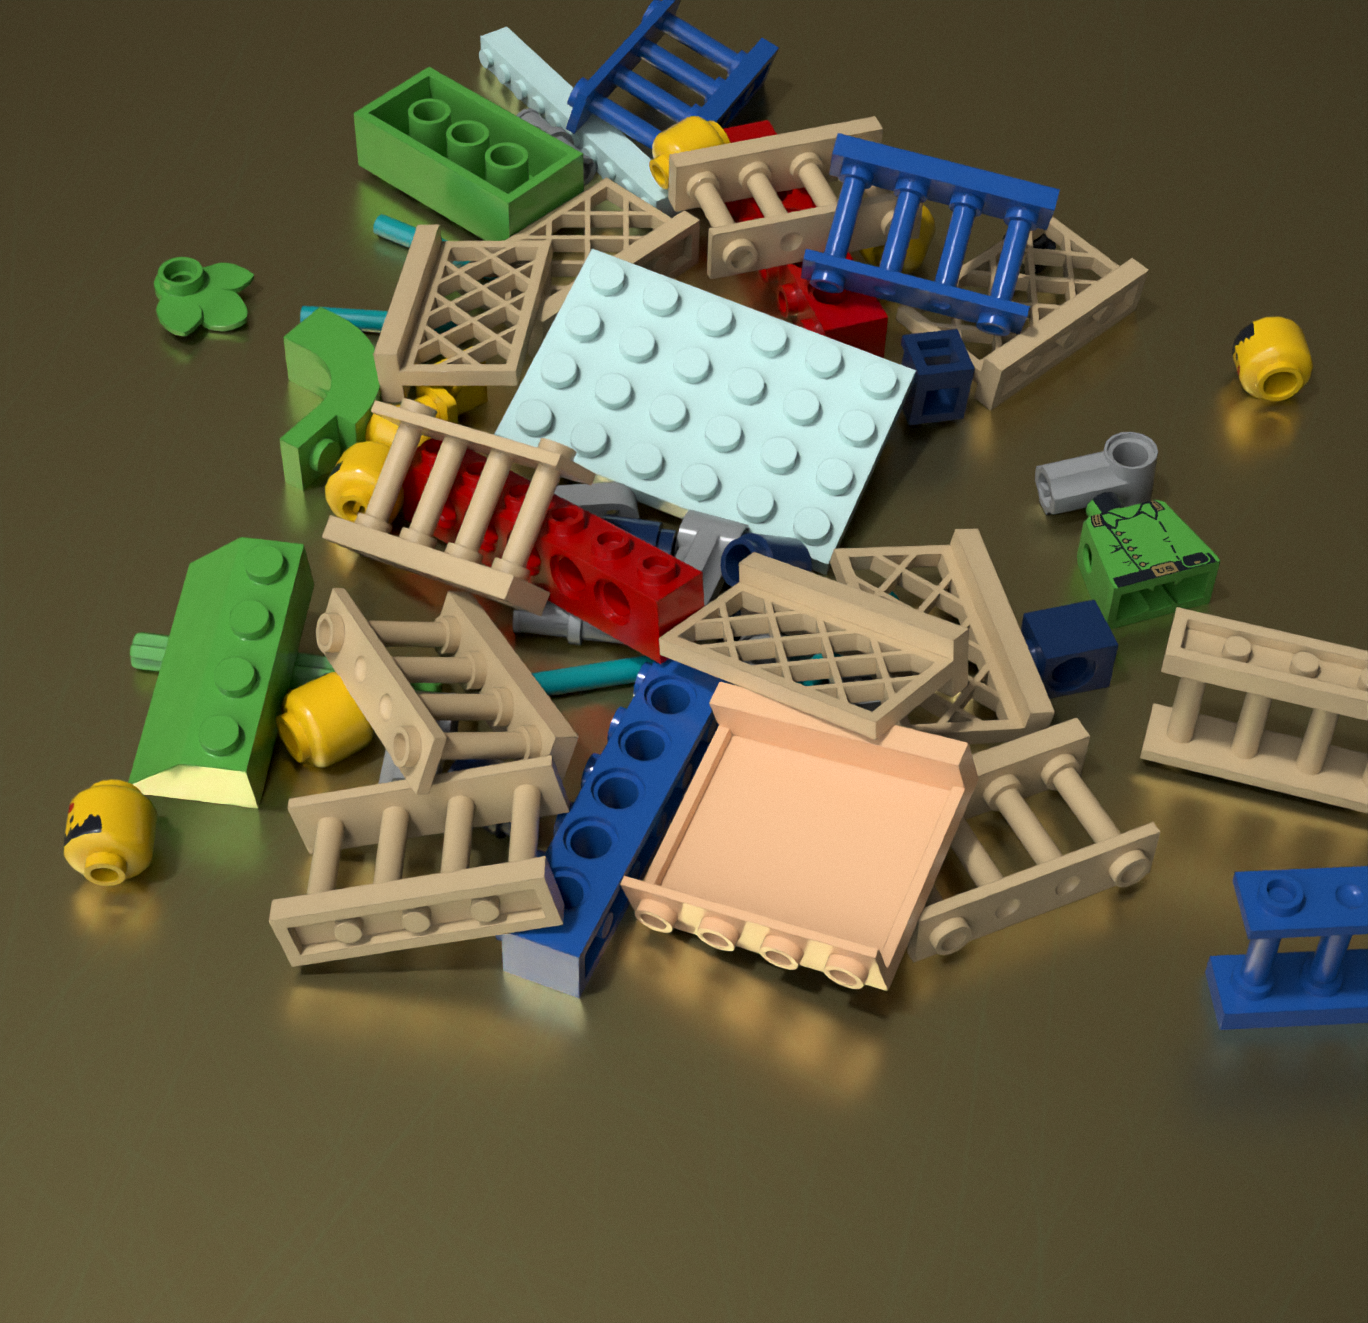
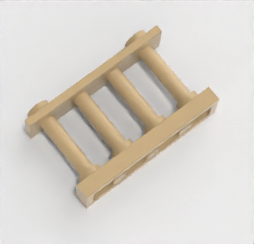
M873 116L670 154L668 199L674 211L678 212L701 207L712 227L709 228L707 274L709 278L716 279L802 262L806 249L824 253L838 203L836 195L828 184L829 182L839 181V177L829 175L837 134L841 133L882 144L883 128L877 118ZM875 186L864 190L868 197L862 198L848 252L885 245L898 199L894 192L891 193L890 190ZM805 187L816 208L788 213L777 192ZM753 197L764 218L735 223L724 202ZM923 203L919 204L910 240L919 238Z
M403 398L400 407L375 400L371 412L399 427L365 514L358 512L355 523L330 515L322 538L359 555L541 617L550 592L527 582L531 572L526 569L527 562L560 477L592 486L596 474L575 463L574 458L577 452L558 442L541 438L538 447H534L435 418L437 414L435 409L411 399ZM421 436L443 441L410 527H403L399 537L390 535L393 525L389 524L388 521ZM466 449L487 454V461L455 543L448 542L445 552L435 550L438 540L432 537ZM517 463L536 469L502 558L495 557L491 568L480 565L483 555L478 552L512 464Z
M345 588L332 589L326 612L319 617L317 622V645L337 675L341 677L350 695L416 795L429 794L440 760L513 759V761L552 755L563 782L579 736L471 592L448 591L441 614L434 622L367 621ZM385 647H433L440 657H392ZM410 683H459L466 694H417ZM485 720L493 732H443L436 721Z
M1176 607L1161 672L1179 676L1180 680L1173 707L1153 703L1140 758L1368 813V754L1330 745L1340 715L1368 721V651ZM1207 683L1246 692L1238 723L1199 714ZM1273 699L1313 708L1304 738L1264 729Z
M1078 718L972 754L979 780L950 846L977 888L943 900L933 885L908 943L907 953L913 963L935 954H952L964 947L969 941L1111 887L1133 885L1150 873L1160 830L1154 822L1122 834L1081 778L1090 735ZM1049 789L1058 790L1095 844L1062 855L1024 798ZM991 810L1000 811L1036 863V866L1003 877L966 822V819Z
M552 755L435 774L428 795H416L405 779L289 799L287 809L309 854H313L307 894L274 899L271 903L269 923L292 967L563 925L564 901L546 856L537 857L539 817L568 813L570 810V801ZM511 822L508 862L469 868L473 828ZM444 833L441 872L402 879L407 839ZM378 843L373 884L336 889L341 849Z

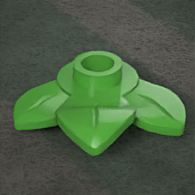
M189 257L169 259L161 264L158 269V275L154 280L155 294L160 300L156 308L157 317L169 332L178 336H188L201 324L213 331H228L239 328L247 322L248 312L246 305L237 293L251 284L254 280V274L243 267L231 263H217L202 267L197 260Z

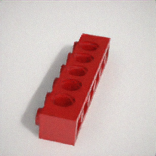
M769 120L723 129L730 143L777 135ZM805 187L777 192L788 213L816 208ZM753 197L724 202L735 223L764 218ZM848 252L846 259L853 260L852 256ZM803 261L758 270L763 283H770L776 293L781 315L784 318H790L794 325L884 358L888 316L876 297L845 289L841 293H828L816 289L810 284V280L801 278Z
M433 438L428 439L421 446L417 447L402 485L404 489V503L402 505L404 519L410 523L443 441ZM466 449L433 536L447 544L448 542L455 543L487 457L473 450ZM511 470L478 552L483 555L481 563L491 568L495 557L501 559L531 483L530 480ZM554 493L526 565V569L531 571L527 582L550 592L548 601L659 664L664 663L669 658L660 655L659 638L705 606L703 572Z

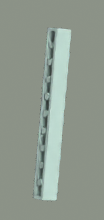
M504 27L480 36L481 50L479 51V59L483 67L488 68L501 84L507 86L514 93L518 100H521L529 108L535 109L551 126L561 127L570 134L574 146L586 156H589L596 164V172L602 179L609 178L671 218L682 212L674 211L668 199V189L661 188L653 178L649 167L651 159L620 130L594 114L590 116L575 134L566 129L572 107L567 105V101L573 87L508 27Z

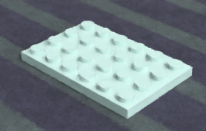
M592 248L494 435L538 447L541 438L568 446L577 452L574 462L596 474L593 483H622L634 492L638 502L681 519L691 509L749 525V531L744 530L742 535L756 533L796 538L807 547L811 556L812 570L827 575L831 566L830 560L833 550L838 549L914 383L916 370Z

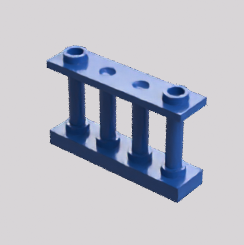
M653 0L645 11L641 24L589 80L582 77L576 83L567 101V105L572 107L566 129L575 134L590 116L594 114L652 150L653 140L662 131L608 99L609 95L617 87L677 123L690 116H699L706 121H715L722 129L728 128L764 85L779 47L761 38L749 53L743 50L736 53L675 16L681 0ZM665 34L669 35L728 71L727 79L724 80L718 77L714 80L658 46L657 42ZM643 60L704 97V105L701 107L698 104H694L691 107L632 70Z
M838 133L832 152L829 175L839 177V180L843 183L825 251L822 253L806 249L801 278L810 280V284L813 287L824 292L841 293L845 289L977 323L976 327L987 334L995 336H1007L1010 332L1020 334L1027 319L1030 306L1012 302L1029 234L1030 231H1034L1037 228L1047 230L1055 211L1060 189ZM871 186L894 191L895 196L898 197L879 267L846 259L864 190L871 188ZM926 200L949 205V209L953 211L935 281L901 273L919 204L926 202ZM981 214L1004 219V223L1008 225L990 296L957 287L974 219L981 216Z
M1368 866L1235 872L1232 881L1247 938L1250 942L1246 954L1209 957L1205 974L1219 1030L1368 1023V949L1347 950L1352 935L1368 934ZM1320 936L1316 951L1277 953L1282 938Z

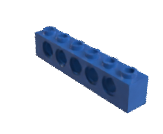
M668 659L662 664L654 661L653 664L645 662L642 665L635 681L632 701L628 708L619 707L616 710L610 723L607 745L601 754L593 753L588 759L582 774L581 790L575 801H570L569 812L557 815L553 830L554 838L546 851L537 850V857L546 856L564 901V909H567L564 910L563 925L495 935L497 940L502 941L504 972L580 999L630 904L620 885L623 877L628 876L643 880L719 726L709 702L719 682L735 684L672 659Z

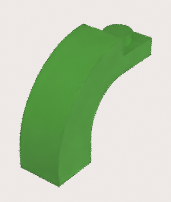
M323 307L316 309L283 337L289 381L324 399L279 439L285 482L303 492L320 476L329 473L335 467L344 451L356 443L366 441V427L371 416L374 414L371 412L374 401L383 402L373 356L374 346L359 328Z

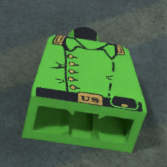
M1104 492L1094 497L1088 503L1086 508L1088 518L1083 522L1077 563L1091 600L1095 599L1111 630L1175 613L1176 607L1190 609L1210 603L1220 559L1165 502L1152 500L1125 507L1116 493Z

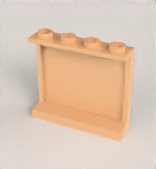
M719 682L709 702L719 726L643 881L624 876L620 883L635 911V917L645 926L659 932L670 933L675 928L696 934L708 945L723 951H733L735 947H740L760 953L768 962L784 969L795 970L799 965L824 972L828 978L848 988L860 989L865 984L888 991L979 780L969 743L894 725L878 739L874 740L743 687Z

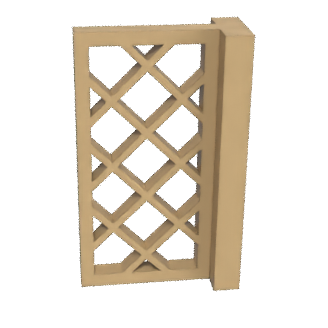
M606 177L506 239L505 241L551 240L553 252H585V260H551L528 346V355L535 358L575 282L573 281L567 286H551L552 277H577L593 248L601 252H618L614 257L675 279L699 263L700 220L685 210L671 218ZM608 200L623 211H591V209ZM560 228H585V235H552V233ZM591 228H623V236L591 235ZM629 228L654 229L645 236H629ZM471 261L459 269L469 266L477 261ZM516 261L510 264V266L517 269L531 261ZM492 273V274L487 275V276H485V277H499V276L496 275L495 273ZM516 288L500 297L508 301L523 292ZM459 289L456 291L461 295L467 293L463 289ZM486 305L480 306L485 311L490 310ZM509 321L503 322L508 327L514 326Z
M1052 216L1047 230L1037 228L1034 231H1030L1022 261L1025 266V274H1019L1015 290L1027 291V302L1012 301L1030 306L1027 316L1029 327L1022 330L1020 334L1011 332L1007 336L987 334L976 326L961 325V319L951 317V324L930 322L921 315L926 310L907 305L898 307L896 320L913 334L958 329L963 342L992 344V352L981 360L967 350L975 368L973 381L977 383L974 398L991 411L1135 311L1149 270L1133 258L1119 266ZM1042 234H1046L1048 238L1061 247V250L1033 248V241ZM1004 239L962 266L957 284L958 288L963 286L986 287L990 296L996 274V265L1000 259ZM1035 265L1063 267L1064 278L1035 275ZM1073 268L1091 269L1102 278L1098 281L1074 279ZM1037 292L1065 294L1066 302L1062 305L1038 303Z
M417 225L373 353L382 401L402 402L403 398H407L411 386H518L553 256L551 240L442 241L440 225ZM453 261H477L462 269L453 265ZM516 261H531L517 269L510 266V264ZM492 273L499 276V278L485 285L477 281ZM516 288L523 292L508 301L500 297ZM459 289L467 292L452 301L445 298V296ZM482 305L490 308V310L474 318L467 314ZM450 321L458 325L442 334L433 330ZM505 321H509L514 325L499 334L490 330ZM473 337L481 342L465 351L457 347ZM440 354L447 358V360L439 364H422ZM496 354L507 360L506 364H480Z
M978 528L955 529L950 545L839 548L833 550L830 564L837 582L912 608L889 595L898 585L925 600L917 609L918 611L929 614L936 606L958 618L960 626L969 628L968 660L977 665L979 670L974 678L968 675V685L960 691L961 694L954 703L933 693L919 705L941 718L937 723L911 725L906 715L895 725L969 744L1009 742L1049 727L1055 713ZM917 567H938L942 581L936 586L912 573L910 570ZM870 569L886 578V581L877 588L857 577L854 570ZM888 673L890 678L898 677L896 675ZM871 674L872 680L877 679L876 674ZM972 698L995 711L998 720L982 721L963 710V708Z
M753 552L739 562V583L659 638L660 655L874 740L878 739L936 691L954 697L968 685L969 628ZM741 609V616L730 617ZM780 632L789 636L781 637ZM759 634H769L770 638L734 641L733 638ZM724 639L723 643L703 645L694 643L698 640ZM833 652H835V653H837V654H840V655H843V656H841V657H834ZM821 653L823 657L821 659L787 662L786 658ZM771 658L776 659V663L760 665H750L748 663L742 662ZM888 673L896 675L898 677L890 678ZM876 674L877 676L875 680L842 683L841 677ZM820 679H829L830 684L804 686L796 683ZM877 700L885 701L873 712L851 704Z

